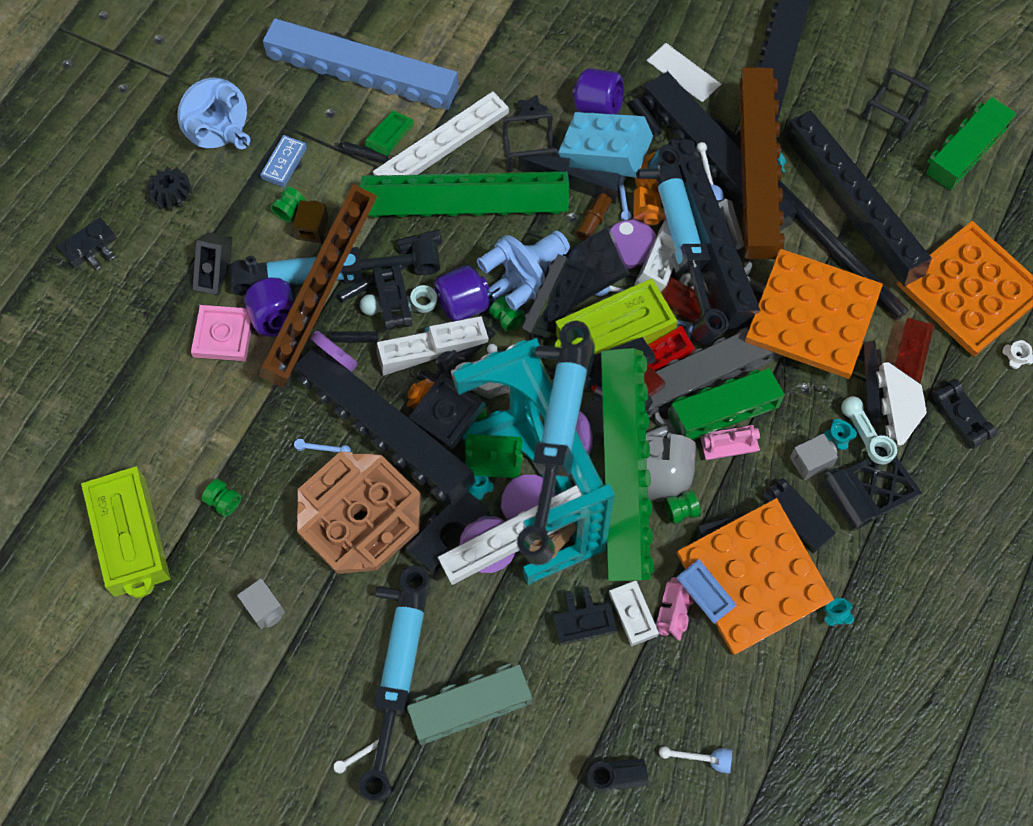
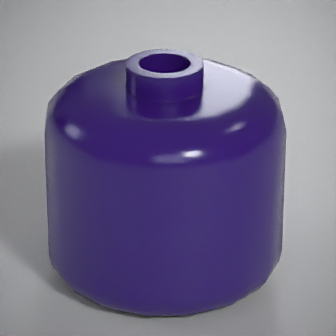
M588 68L580 74L573 89L577 112L618 115L624 96V82L619 73Z
M464 265L438 277L434 282L438 300L451 322L469 319L484 312L489 307L488 283L484 276L480 277L477 271L470 265Z
M274 277L261 279L254 283L247 290L244 297L245 308L253 327L259 334L267 337L278 336L296 300V295L290 284L281 278Z

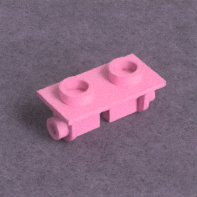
M753 425L716 431L700 437L706 460L760 451L757 439H760V433L758 428H754Z
M672 577L670 582L666 584L662 600L664 604L672 606L671 609L660 608L656 627L660 635L668 636L669 632H671L680 641L682 632H685L687 629V613L689 605L693 604L694 599L680 581Z

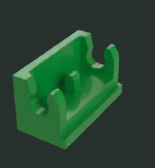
M466 434L464 464L473 470L474 476L520 477L523 453H521L522 437Z

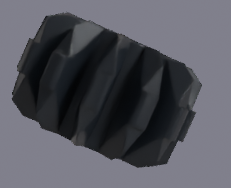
M166 166L165 171L162 172L157 169V175L149 176L150 183L147 184L150 200L157 204L161 210L167 206L172 211L175 205L182 208V201H189V193L192 192V186L189 183L190 180L187 174L182 173L178 167L171 171Z

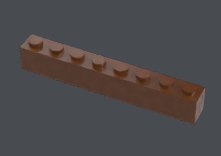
M742 67L739 80L744 259L776 260L779 250L784 249L785 243L784 233H780V226H783L784 213L783 210H779V204L782 203L783 190L778 188L782 168L781 165H777V159L780 158L781 145L776 143V137L779 136L780 123L775 121V115H778L779 101L774 100V94H777L778 80L773 79V68Z
M355 184L352 185L261 368L259 377L284 388L377 198L376 195Z

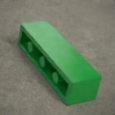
M991 97L985 104L981 102L973 111V117L970 120L966 118L957 129L958 133L956 135L951 134L942 145L944 148L941 151L936 150L927 161L930 166L926 175L951 191L1009 129L1017 113L994 97Z
M770 368L763 371L754 370L741 379H729L719 387L713 389L708 387L699 391L697 395L688 398L683 396L676 399L671 404L668 418L677 435L694 440L779 408L785 394Z

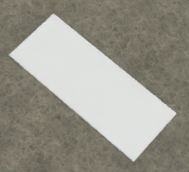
M667 43L647 60L661 72L669 71L686 91L701 102L721 85Z

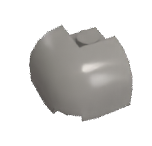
M671 434L670 438L646 436V441L650 445L647 470L651 474L648 498L651 501L664 502L666 497L672 495L675 497L681 496L683 492L691 488L696 457L695 442L690 438Z

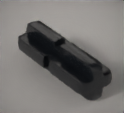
M433 230L421 233L420 237L413 235L398 239L397 244L400 253L412 252V245L420 240H433L438 245H441L442 237L440 231Z

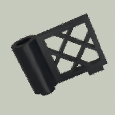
M883 447L875 449L877 455L881 457L888 456L887 451ZM897 456L890 462L893 467L892 473L878 469L879 464L873 462L869 457L848 469L839 470L834 468L823 476L825 480L822 482V486L853 531L865 527L878 517L922 494ZM863 471L872 474L870 484L860 482L855 473ZM877 476L891 480L889 490L875 486ZM895 482L905 484L911 493L902 495L894 492ZM873 493L886 496V506L879 509L872 499Z

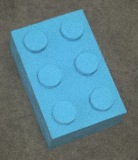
M575 112L558 153L560 157L570 158V167L618 173L620 174L619 176L637 177L636 171L641 168L653 135L644 116Z

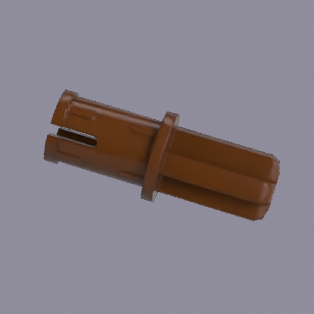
M599 194L590 210L585 211V218L575 232L576 236L584 241L591 237L597 226L603 223V216L612 202V199L607 194Z

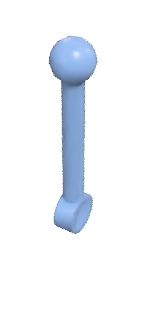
M619 176V190L623 210L621 214L622 221L631 220V213L627 209L623 183L625 176Z
M297 439L294 442V446L298 451L307 448L338 453L340 451L351 452L350 447L347 445L335 447L305 443L303 439Z

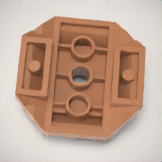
M340 451L298 489L297 532L337 574L376 571L419 532L421 494L382 455L353 454L352 452ZM364 511L367 513V516L362 520H355L353 518L357 512Z

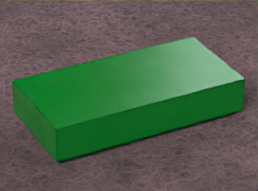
M392 110L366 139V147L388 156L414 127V120Z

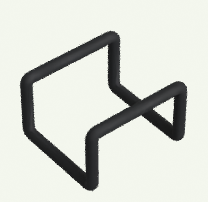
M891 68L888 70L885 81L875 98L867 102L862 118L866 119L873 108L876 107L904 122L899 133V137L903 138L923 108L929 95L930 87ZM892 74L925 90L919 105L910 119L878 103V100L889 84Z
M551 113L513 116L503 119V140L509 172L513 171L514 157L551 153V156L558 157L559 151L555 148L552 131L553 115ZM548 118L547 130L550 148L510 153L508 122Z

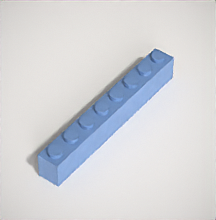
M275 18L263 40L266 55L273 60H281L291 63L296 67L315 70L319 74L332 75L340 80L352 81L367 88L379 89L387 94L406 97L410 101L426 103L434 108L449 110L459 87L458 72Z

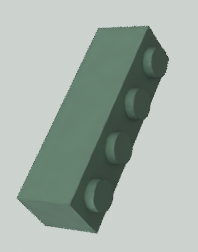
M507 664L496 669V674L487 677L484 674H480L468 680L469 684L460 687L450 685L441 689V694L429 698V695H423L412 700V705L407 706L420 745L531 705L532 696L520 665L513 667L512 664Z

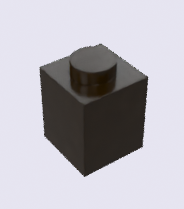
M300 200L293 223L296 240L322 244L329 218L326 204L316 200Z

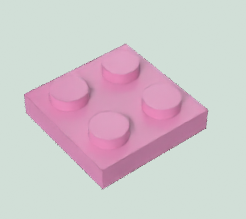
M200 305L191 349L192 356L195 358L246 361L252 330V322L246 308Z

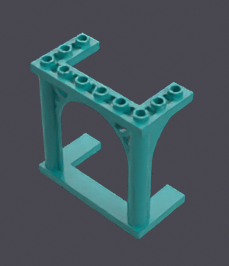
M537 339L520 341L509 350L493 352L487 355L484 360L474 364H463L457 371L453 372L454 385L458 394L489 382L510 387V409L504 412L502 410L496 411L480 422L474 421L461 438L464 448L466 434L522 437L521 452L533 462L536 444L541 442L544 430L540 420V413L544 420H546L553 386L541 358H537L535 355V349L539 345ZM576 429L571 449L574 456L571 475L581 496L551 508L546 530L549 533L572 522H576L577 530L571 536L575 545L557 552V555L544 565L529 564L524 566L523 575L528 585L603 553L606 550L615 494L610 484L603 485ZM556 476L554 486L556 495L573 487L569 477ZM535 516L523 520V528L534 525Z

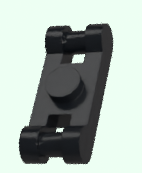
M391 265L389 269L373 268V277L385 330H392L394 326L403 325L404 328L411 327L412 317L400 265ZM393 279L391 282H384V280ZM400 309L401 315L392 316V310Z
M952 379L946 383V387H939L931 392V397L969 448L975 449L982 444L984 439L990 440L997 436L994 425L987 422L963 391L962 384L957 379ZM952 396L956 402L951 404L948 397ZM974 425L978 431H972L970 427Z

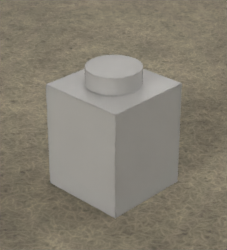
M824 434L795 447L790 456L803 480L833 467L838 458L834 443L830 440L828 441Z
M262 578L237 595L261 630L264 627L274 626L281 620V615L285 613Z

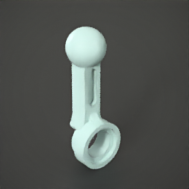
M425 285L416 287L412 291L411 296L407 297L410 311L426 313L433 310L437 303L435 290ZM372 294L365 295L360 301L361 311L366 315H375L378 312H382L379 297ZM425 296L431 302L428 305H420L416 299Z
M851 396L846 398L841 406L842 412L852 420L866 445L870 459L877 464L890 463L897 454L896 443L887 436H878L863 411V402L858 397ZM874 447H883L887 451L888 456L881 457L877 455Z

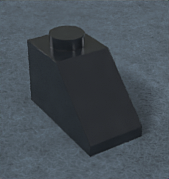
M207 232L196 240L193 290L214 295L220 294L231 263L233 237Z

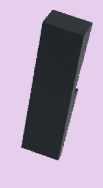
M541 154L519 157L520 172H568L569 189L595 198L599 194L605 193L612 199L611 203L616 204L620 175L618 173L570 167V158Z

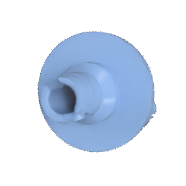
M213 77L200 80L186 90L178 107V123L183 134L191 142L204 148H217L227 143H233L237 148L245 149L246 146L242 143L250 144V137L242 131L247 116L246 101L242 92L234 84L225 79Z
M559 231L552 232L553 234L546 236L534 245H523L510 235L500 238L495 244L494 249L477 259L479 267L486 274L501 263L506 268L502 279L490 286L487 291L488 297L492 295L490 301L494 303L500 297L513 291L505 296L510 308L516 311L530 299L536 300L537 291L546 279L545 274L551 262L556 259L558 254L565 255L570 249L565 236Z

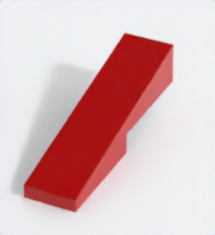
M682 326L648 344L655 354V362L647 365V371L644 374L651 370L657 372L665 368L669 362L675 359L683 360L695 351ZM597 385L591 387L593 392H595Z

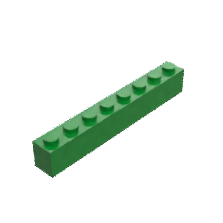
M568 172L361 176L360 182L361 188L377 196L368 214L371 217H381L383 215L405 217L411 214H420L422 216L447 214L449 216H456L463 213H472L473 215L498 213L500 215H507L515 212H523L525 214H535L536 212L559 214L569 211Z
M634 348L601 351L605 484H610L615 494L607 538L608 580H651V574L654 571V560L650 557L653 531L649 527L652 503L648 498L651 474L647 470L650 445L646 441L649 416L645 412L648 388L644 384L647 359L643 355V351Z

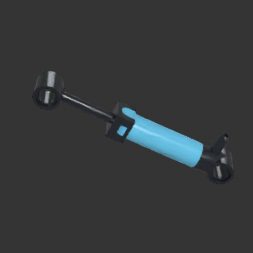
M663 145L650 159L647 169H638L636 176L638 179H656L676 251L671 256L676 273H690L701 312L699 315L700 319L693 324L692 333L698 342L708 345L713 343L728 329L729 323L722 311L710 308L700 271L711 261L707 244L700 243L679 168L682 156L674 146Z
M420 240L412 245V254L361 259L359 247H352L337 280H344L345 284L358 283L363 280L362 270L391 267V265L397 264L400 266L414 264V271L419 275L435 274L441 268L438 244L433 240ZM248 256L245 260L234 261L230 264L231 292L236 295H246L247 290L254 283L269 277L281 278L287 281L290 286L304 284L317 256L257 263L254 256Z
M578 320L570 321L562 327L560 331L561 347L538 345L535 349L537 358L558 359L542 440L536 444L533 464L538 472L544 474L534 525L523 528L517 537L519 551L534 565L548 563L555 553V545L548 535L546 526L556 476L570 477L574 458L571 449L589 359L595 350V342L588 326ZM583 338L580 343L572 344L575 339ZM537 540L543 541L538 550L530 551V546L533 542Z
M410 566L402 572L400 576V589L377 586L375 590L377 598L396 600L397 605L381 685L378 686L374 704L376 711L384 713L373 770L365 772L359 781L361 795L367 802L374 805L384 803L392 792V786L385 772L395 715L406 717L409 704L410 684L427 596L430 592L429 576L426 570L420 566ZM412 579H421L423 583L420 587L413 589L408 586ZM373 780H380L383 782L382 791L376 795L369 794V783Z

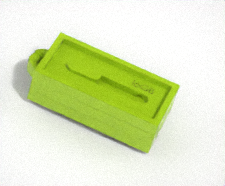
M653 278L557 320L556 336L558 340L554 347H561L560 331L570 321L578 320L588 326L595 342L594 355L643 337L646 343L650 344L675 330L678 321ZM583 338L575 339L572 344L579 343Z
M136 466L81 483L105 588L114 597L127 593L136 599L150 594L155 584L170 580L146 479Z

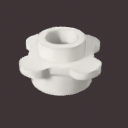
M1020 340L1012 345L1004 346L1002 351L1003 354L1007 355L1010 367L1018 369L1023 364L1030 365L1033 363L1032 347L1027 342Z

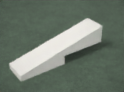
M665 218L634 285H638L653 278L660 292L667 285L674 267L671 256L676 252L667 218Z
M481 316L429 326V332L377 342V357L384 376L437 359L440 354L446 351L456 350L458 352L488 342V335Z

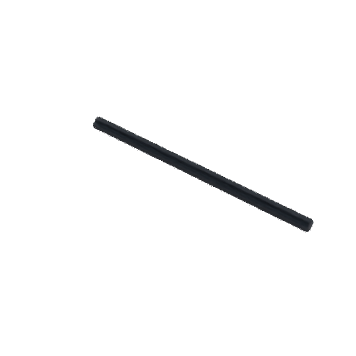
M716 118L714 121L741 149V140L720 119ZM781 180L778 181V188H782L784 197L797 209L795 218L850 273L882 283ZM883 284L877 301L895 319L899 320L906 315L908 308Z

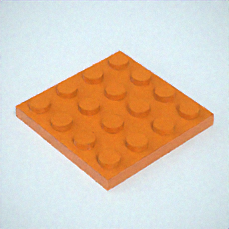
M973 221L930 254L932 260L926 276L904 287L899 281L897 283L912 300L973 357L977 356L1033 308V275Z
M780 249L759 303L761 311L755 314L745 342L849 379L883 284Z
M777 498L676 552L685 570L700 559L737 604V606L715 623L732 655L741 652L834 600Z

